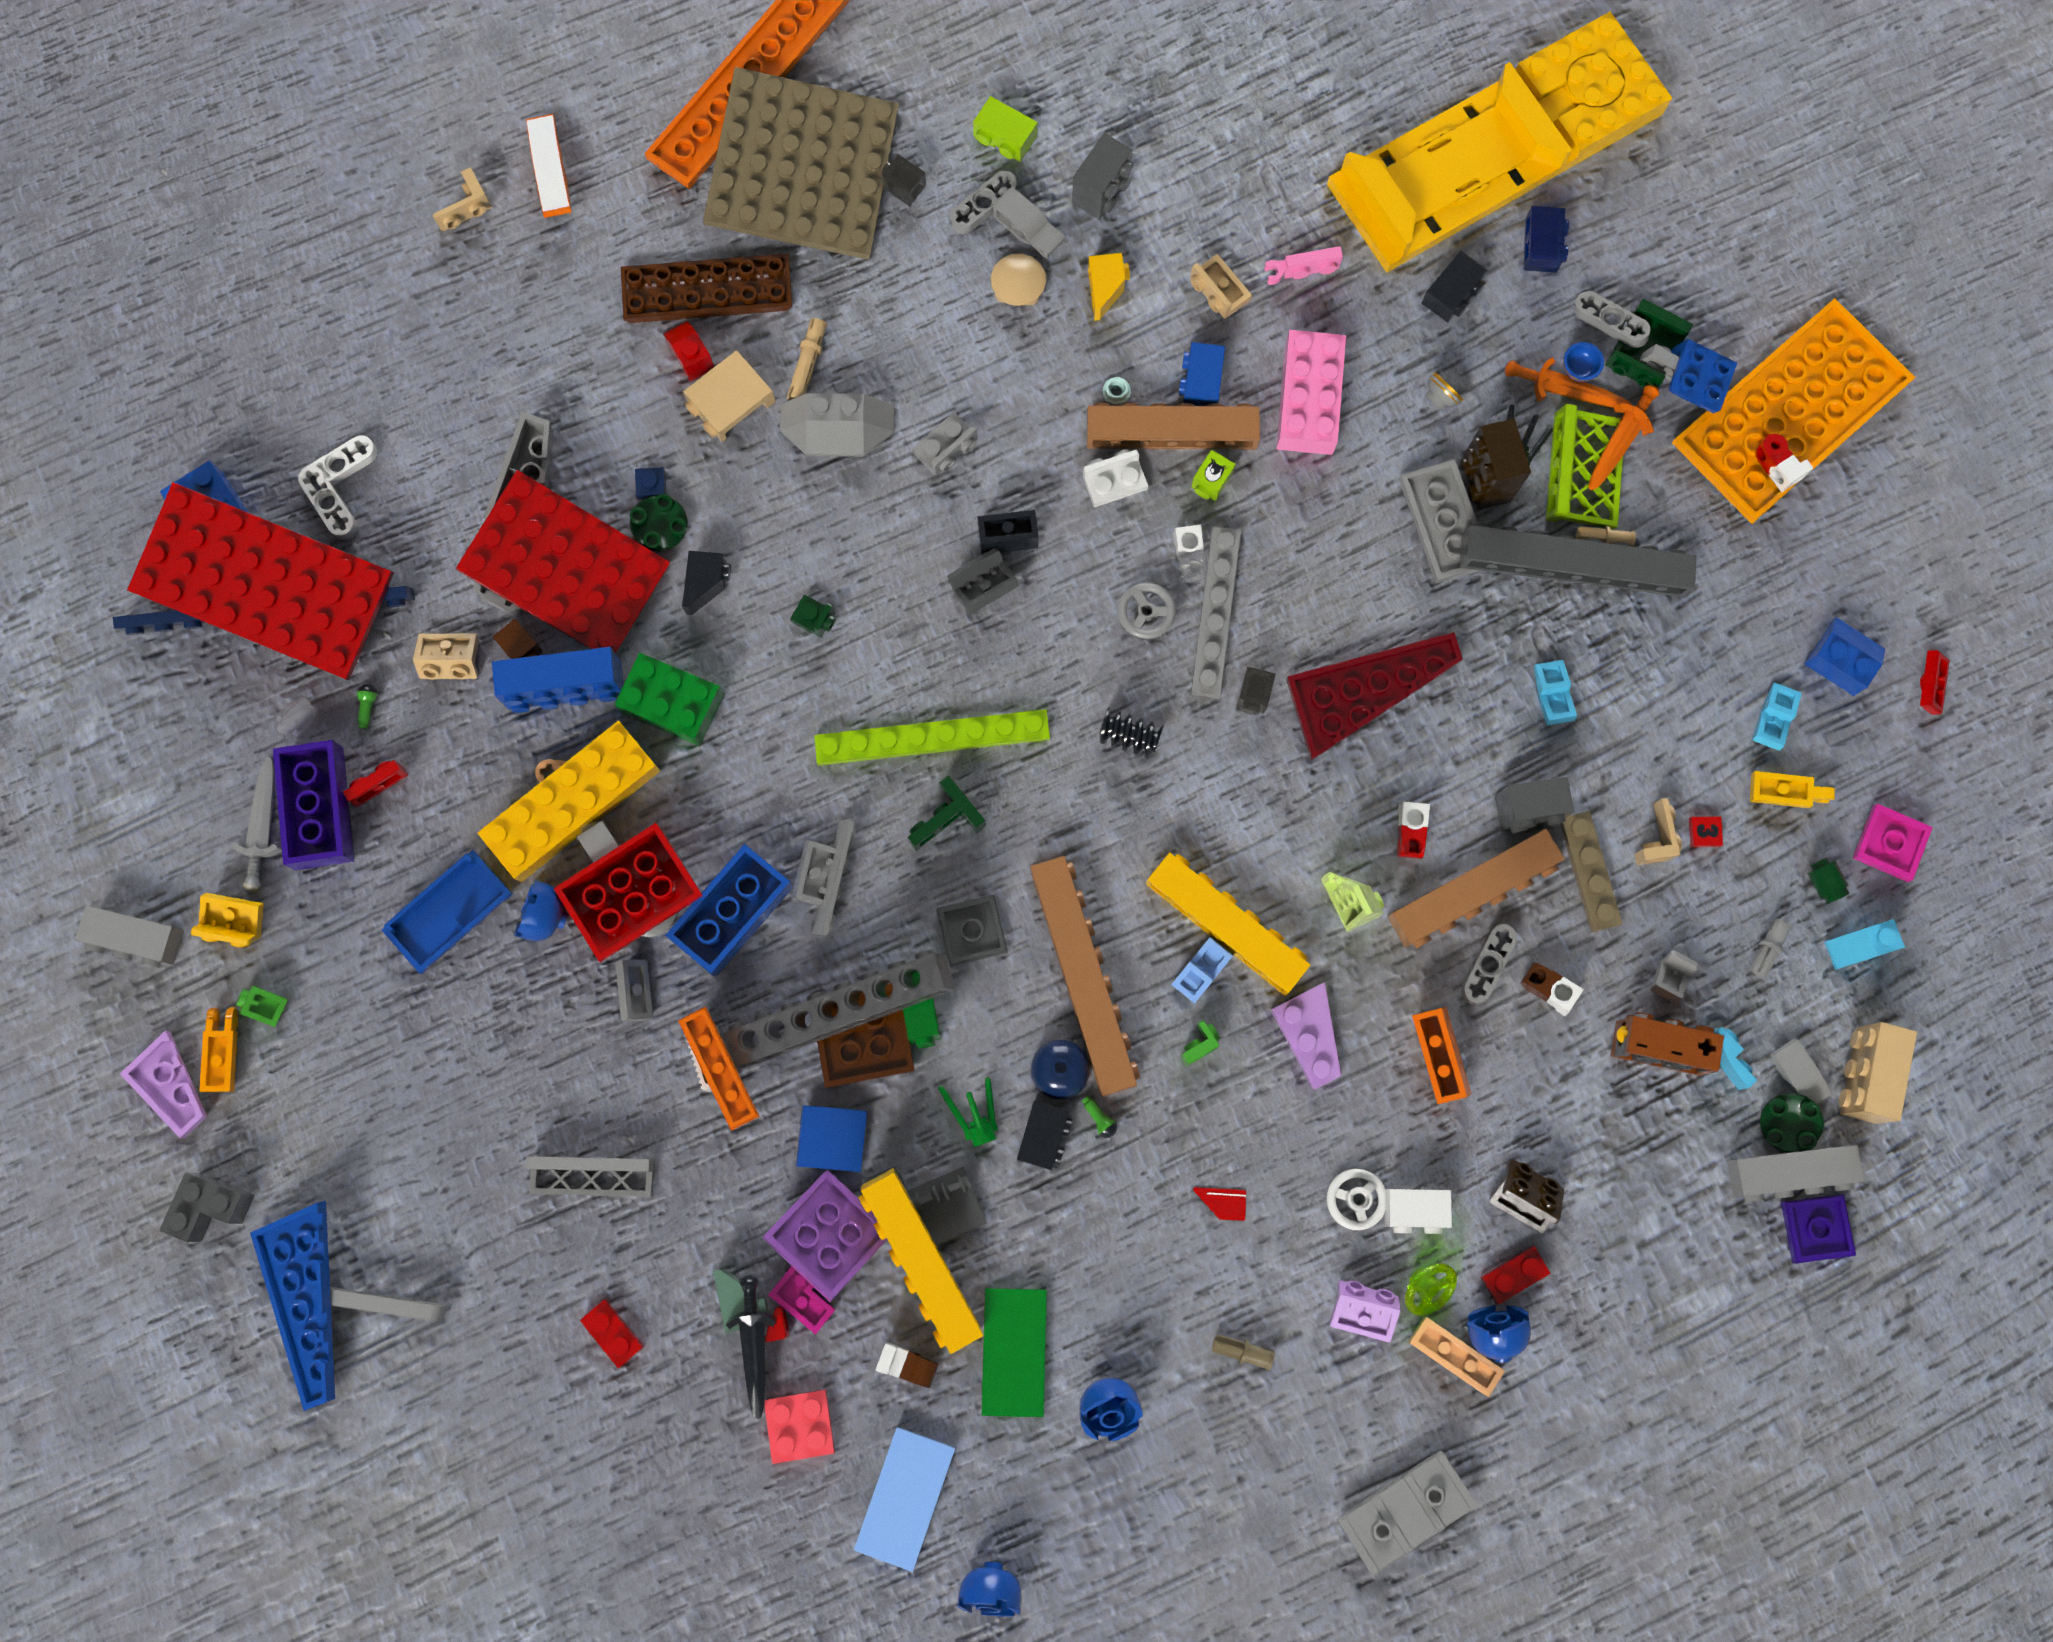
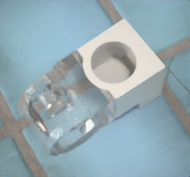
M1201 525L1175 528L1173 540L1176 547L1177 560H1179L1181 581L1189 582L1206 579Z

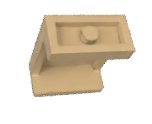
M737 350L683 391L687 400L684 405L693 417L699 415L704 421L702 426L712 438L717 436L721 442L727 439L726 432L762 404L769 408L776 402L773 391Z

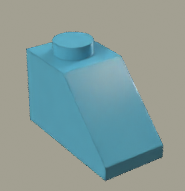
M1894 919L1824 942L1835 970L1905 948Z

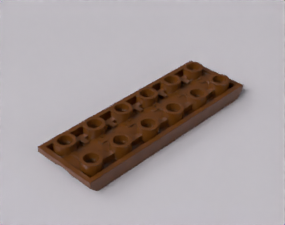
M788 253L621 267L623 319L630 323L778 312L793 308Z

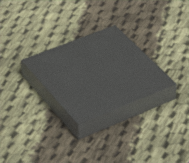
M995 895L937 908L950 967L1008 953Z

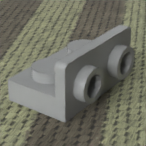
M953 412L912 449L913 454L937 476L942 471L947 472L956 463L955 459L963 452L967 454L975 447L977 443V429L974 426L969 428Z

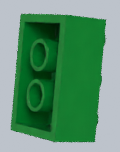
M639 652L614 705L620 713L701 746L724 697V693L719 685Z

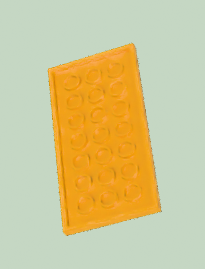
M1834 298L1728 391L1720 411L1716 413L1706 411L1677 436L1672 444L1753 524L1795 486L1793 485L1784 492H1781L1757 461L1755 451L1768 435H1782L1788 443V449L1801 463L1807 459L1814 469L1916 377Z

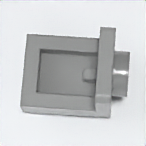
M1672 950L1659 963L1650 991L1677 1005L1683 999L1689 978L1697 970L1699 963L1684 954Z

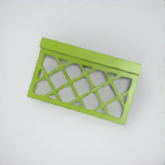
M1565 404L1554 413L1545 521L1558 522L1559 520H1566L1603 528L1609 526L1610 529L1618 527L1623 456L1613 469V473L1611 472L1607 477L1612 484L1609 494L1606 495L1599 486L1594 492L1600 500L1592 506L1582 492L1588 488L1591 474L1584 465L1591 460L1597 465L1600 459L1599 454L1604 451L1609 442L1601 427L1604 425L1617 427L1621 418L1577 410V405ZM1577 419L1586 421L1592 431L1583 436L1577 428ZM1593 433L1597 435L1604 445L1598 452L1586 440ZM1579 444L1582 445L1590 456L1583 463L1575 455V447ZM1577 470L1588 483L1581 490L1572 481L1573 473ZM1575 497L1586 510L1582 514L1570 513L1571 500ZM1602 502L1610 511L1609 520L1602 519L1594 509Z

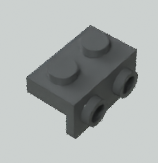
M997 548L982 554L980 557L948 575V580L955 596L970 615L1019 586L1017 578L1003 562L1000 551Z

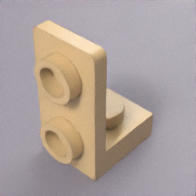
M471 167L461 171L466 181L461 186L467 198L433 214L441 231L454 229L462 222L472 217H479L492 208Z
M1668 798L1660 799L1654 803L1661 842L1644 844L1643 849L1634 854L1637 865L1669 861L1680 856L1682 842L1679 834L1675 832L1673 823L1676 818L1675 810L1672 805H1669Z

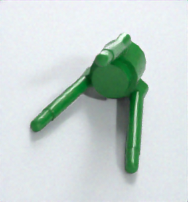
M989 1077L985 1078L989 1122L986 1117H980L972 1092L966 1093L974 1121L969 1122L970 1128L942 1085L938 1087L943 1099L964 1131L966 1140H972L974 1147L997 1139L994 1131H997L998 1127L995 1121L993 1093Z

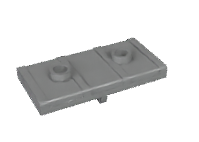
M1440 1450L1336 1520L1374 1577L1390 1564L1444 1530L1469 1511L1478 1507V1505L1444 1453Z

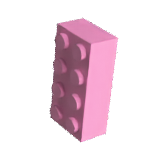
M1289 330L1284 351L1277 450L1333 455L1338 443L1346 335Z

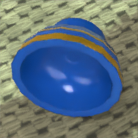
M1579 342L1567 349L1563 357V367L1565 373L1571 379L1578 382H1587L1600 375L1604 368V357L1602 352L1593 344Z

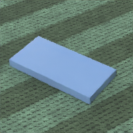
M899 1426L896 1427L854 1551L913 1572L956 1447Z

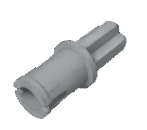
M1773 919L1764 941L1759 942L1761 948L1751 966L1752 973L1760 977L1768 976L1777 955H1781L1783 952L1781 947L1792 928L1789 923L1781 919Z

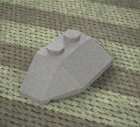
M806 393L781 404L780 432L807 456L864 457L884 440L894 435L895 407L892 404L865 394Z

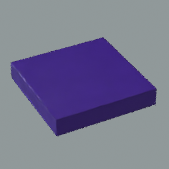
M1844 1194L1781 1202L1792 1263L1797 1264L1856 1256Z

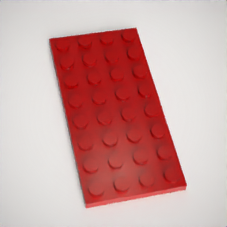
M172 482L127 591L350 680L394 572Z

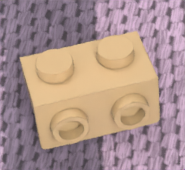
M1218 254L1201 266L1198 263L1192 266L1191 284L1196 291H1202L1207 297L1211 309L1215 313H1220L1224 319L1251 301L1252 294Z

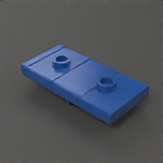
M472 850L461 857L384 924L385 927L381 930L418 973L423 974L475 926L485 920L506 899H509L513 893L477 852Z

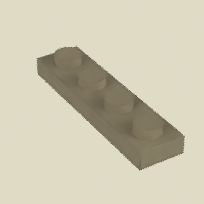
M1590 811L1570 815L1566 818V822L1560 823V827L1591 933L1623 925Z

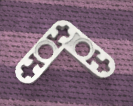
M366 436L352 438L306 466L298 476L300 486L329 531L340 540L352 538L357 532L358 525L334 488V485L376 459L377 447ZM362 445L366 447L367 451L364 455L359 450V447ZM347 453L352 455V458L355 460L354 462L348 458ZM336 459H344L345 466L341 471L334 472L331 470V465ZM313 475L322 488L319 491L310 483V477ZM325 497H334L335 504L332 508L328 510L321 508V502ZM339 515L346 523L344 531L339 529L340 525L334 516Z

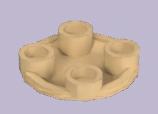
M1022 253L1010 254L1002 258L994 266L991 274V287L996 299L999 302L1013 306L1036 304L1046 285V274L1041 263L1032 256Z

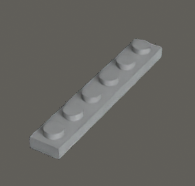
M1212 527L1191 695L1220 698L1241 535V530Z

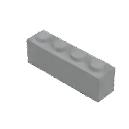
M1858 1145L1727 1160L1733 1197H1744L1745 1202L1764 1200L1763 1194L1774 1193L1775 1198L1793 1197V1190L1804 1189L1805 1195L1824 1193L1823 1187L1834 1186L1835 1191L1854 1189L1853 1183L1865 1182Z

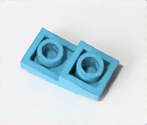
M1723 1027L1716 1028L1714 1033L1724 1035L1720 1066L1738 1090L1750 1088L1757 1079L1751 1074L1753 1072L1752 1068L1745 1061L1736 1058L1744 1050L1738 1043L1739 1038L1729 1029H1724Z

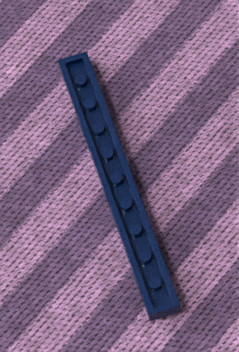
M407 586L390 587L387 589L382 604L388 603V607L406 606V601L415 600L414 590ZM177 610L112 617L114 629L124 630L126 635L144 634V629L155 628V632L173 631V626L184 625V629L202 628V623H205Z

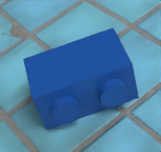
M1191 342L1190 352L1184 351L1182 369H1187L1186 378L1180 379L1178 394L1184 396L1183 403H1192L1195 406H1207L1212 403H1218L1225 346Z

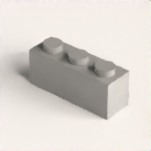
M86 905L75 940L86 943L84 948L86 950L103 954L106 948L114 950V957L132 961L134 955L143 958L142 964L160 968L162 962L173 965L184 930Z

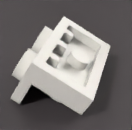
M1129 449L1121 450L1115 453L1112 458L1106 460L1102 458L1094 459L1083 468V479L1094 508L1148 490V484L1139 463L1137 449L1133 451Z

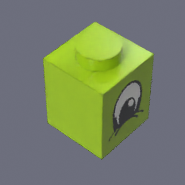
M1211 450L1195 474L1191 487L1195 489V493L1204 499L1210 498L1216 502L1233 475L1236 464Z

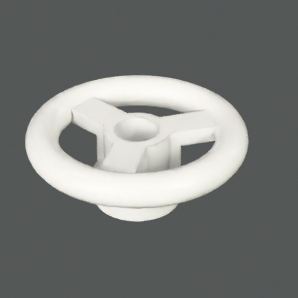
M1349 1169L1337 1175L1331 1182L1327 1192V1206L1332 1217L1341 1226L1351 1230H1365L1376 1225L1385 1214L1386 1190L1380 1179L1373 1173L1363 1169ZM1351 1178H1362L1368 1181L1365 1186L1355 1187L1350 1191L1339 1189L1343 1182ZM1376 1189L1378 1206L1374 1214L1367 1219L1365 1211L1372 1205L1371 1193ZM1357 1193L1363 1198L1360 1205H1356L1353 1201V1197ZM1336 1198L1347 1201L1348 1206L1355 1211L1357 1221L1350 1220L1341 1214L1336 1204Z

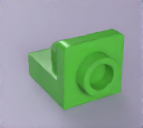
M250 985L248 990L242 989L236 1005L240 1007L238 1013L276 1027L288 999Z
M1204 1020L1197 1024V1028L1205 1041L1201 1042L1197 1038L1183 1047L1186 1052L1181 1055V1059L1186 1067L1220 1046L1217 1042L1220 1039L1217 1030L1212 1024L1207 1025Z

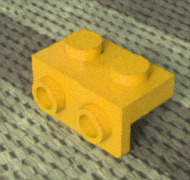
M204 893L200 896L199 924L191 928V935L201 937L202 940L207 942L220 940L230 942L234 947H247L261 937L264 903Z

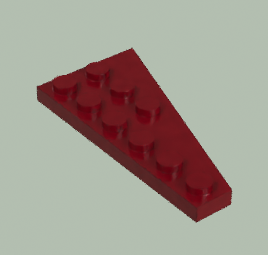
M1455 632L1287 676L1286 681L1310 760H1314L1459 664L1463 657Z

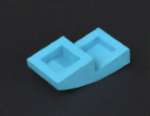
M1564 660L1535 664L1536 685L1546 725L1575 721L1577 713L1569 691L1571 682Z
M1774 682L1762 707L1752 741L1780 751L1785 746L1790 723L1796 717L1802 693Z

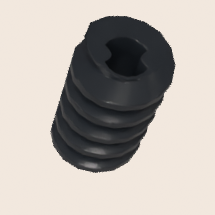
M1108 707L1099 732L1100 743L1105 744L1111 738V747L1115 748L1121 741L1124 752L1133 745L1134 755L1137 756L1144 749L1145 759H1149L1155 753L1164 725L1156 732L1154 722L1151 721L1144 728L1143 718H1139L1135 724H1132L1131 714H1128L1123 721L1121 720V711L1118 710L1111 717L1110 707Z

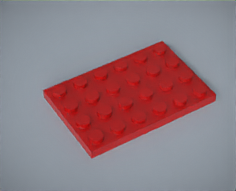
M516 470L456 566V570L589 649L611 647L616 654L671 562L519 470Z

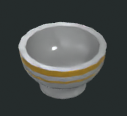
M1436 372L1432 374L1428 382L1430 390L1425 396L1435 406L1442 410L1446 405L1452 407L1464 401Z

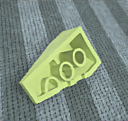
M1332 872L1325 874L1321 878L1347 932L1384 914L1382 910L1384 908L1383 900L1377 891L1373 892L1371 886Z

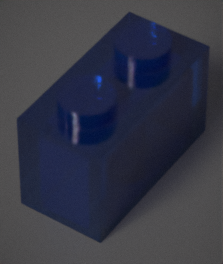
M1531 206L1525 218L1523 270L1557 273L1561 264L1567 261L1568 245H1564L1569 231V219H1565L1566 208Z

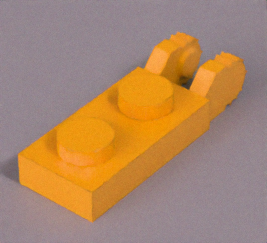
M236 1007L226 1009L224 1031H217L220 1023L219 1010L217 1008H210L207 1011L205 1031H203L199 1092H234L238 1036L236 1029L238 1027L239 1014Z

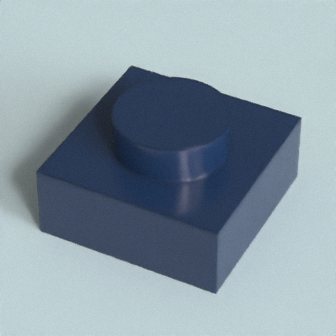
M664 467L635 469L636 497L638 500L666 494Z

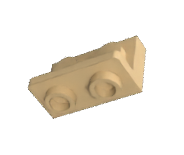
M477 633L418 634L413 662L419 678L430 680L476 679L478 671L475 659L479 645Z

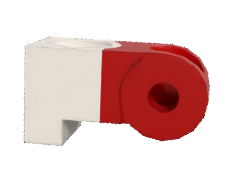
M1779 434L1768 435L1755 451L1757 461L1781 492L1804 479L1813 470V466L1807 459L1801 463L1788 449L1786 439Z
M1413 802L1398 804V857L1423 858L1426 847L1430 804Z

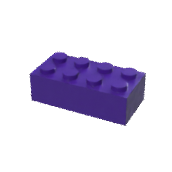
M333 740L273 748L283 865L296 871L355 862L349 801L343 791L348 789L344 748Z

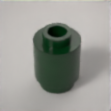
M1824 858L1810 865L1812 871L1807 874L1820 898H1824L1827 904L1850 894L1847 889L1849 884L1836 860L1829 862L1827 858Z

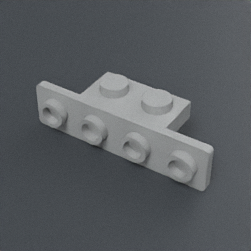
M845 819L838 822L833 847L810 840L805 841L791 898L818 906L812 930L813 935L825 936L834 925L835 915L833 910L835 903L838 902L841 896L842 887L840 886V881L849 862L846 856L849 845L853 843L855 838L854 820Z

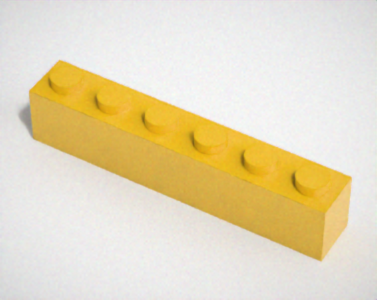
M1169 852L1147 879L1146 885L1286 996L1311 966L1306 961L1308 957L1298 948L1293 947V949H1290L1283 943V936L1272 928L1267 930L1260 925V918L1250 910L1244 912L1236 905L1237 900L1228 892L1223 891L1220 893L1212 886L1214 882L1202 872L1196 874L1189 868L1191 864L1180 854L1174 856Z
M892 1168L861 1185L862 1195L859 1196V1200L867 1213L872 1211L877 1219V1222L873 1225L881 1240L888 1239L892 1247L888 1252L895 1266L899 1267L902 1265L907 1276L903 1280L911 1294L917 1292L922 1303L918 1304V1307L926 1321L931 1319L937 1330L933 1331V1335L940 1348L942 1349L946 1346L949 1353L952 1354L983 1336L981 1326L895 1169Z

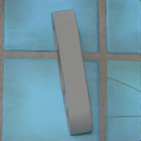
M1009 171L996 173L953 208L950 214L952 229L958 234H968L994 213L993 205L1009 190L1006 187L1000 189V182L1003 184L1009 182L1010 188L1013 186L1017 190V179L1013 173ZM981 197H987L992 203L987 208H980L977 206L976 201ZM968 216V222L961 221L958 223V217L965 218Z
M1592 291L1583 292L1576 298L1574 312L1579 319L1629 347L1639 348L1647 343L1650 335V325L1646 320ZM1589 302L1593 304V308L1583 309V305H1588ZM1609 314H1615L1620 318V322L1610 325L1604 321V317ZM1637 329L1642 331L1641 334H1637L1636 336L1631 335V333L1636 332Z
M1500 924L1489 931L1462 985L1461 993L1468 1003L1474 1005L1481 1004L1490 997L1517 943V933L1510 925ZM1505 931L1507 933L1506 939L1509 940V943L1505 942L1502 944L1498 952L1488 950L1489 946L1493 949L1499 942V938L1495 935ZM1485 956H1491L1496 960L1497 969L1495 972L1489 973L1482 968L1481 962ZM1481 977L1491 979L1490 983L1487 980L1482 982L1480 991L1483 992V995H1478L1474 998L1472 996L1473 991L1469 987L1476 985Z

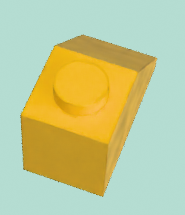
M1122 253L1088 256V276L1094 321L1100 320L1124 292L1125 281L1130 280L1129 264L1123 263Z

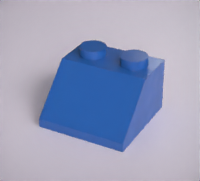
M1835 617L1804 664L1852 696H1855L1868 688L1883 664L1885 648Z

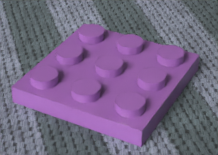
M826 1170L763 1236V1239L829 1302L834 1299L888 1240L887 1238L881 1240L873 1225L877 1222L873 1212L867 1213L860 1200L829 1170Z

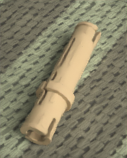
M810 319L805 339L800 343L801 352L786 396L788 400H792L807 392L817 357L821 355L823 350L821 344L828 326L821 319Z

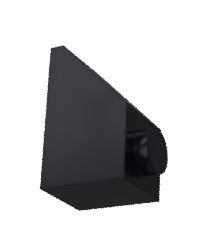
M688 552L682 607L686 615H693L724 590L725 581L730 580L731 564L727 563L723 553Z

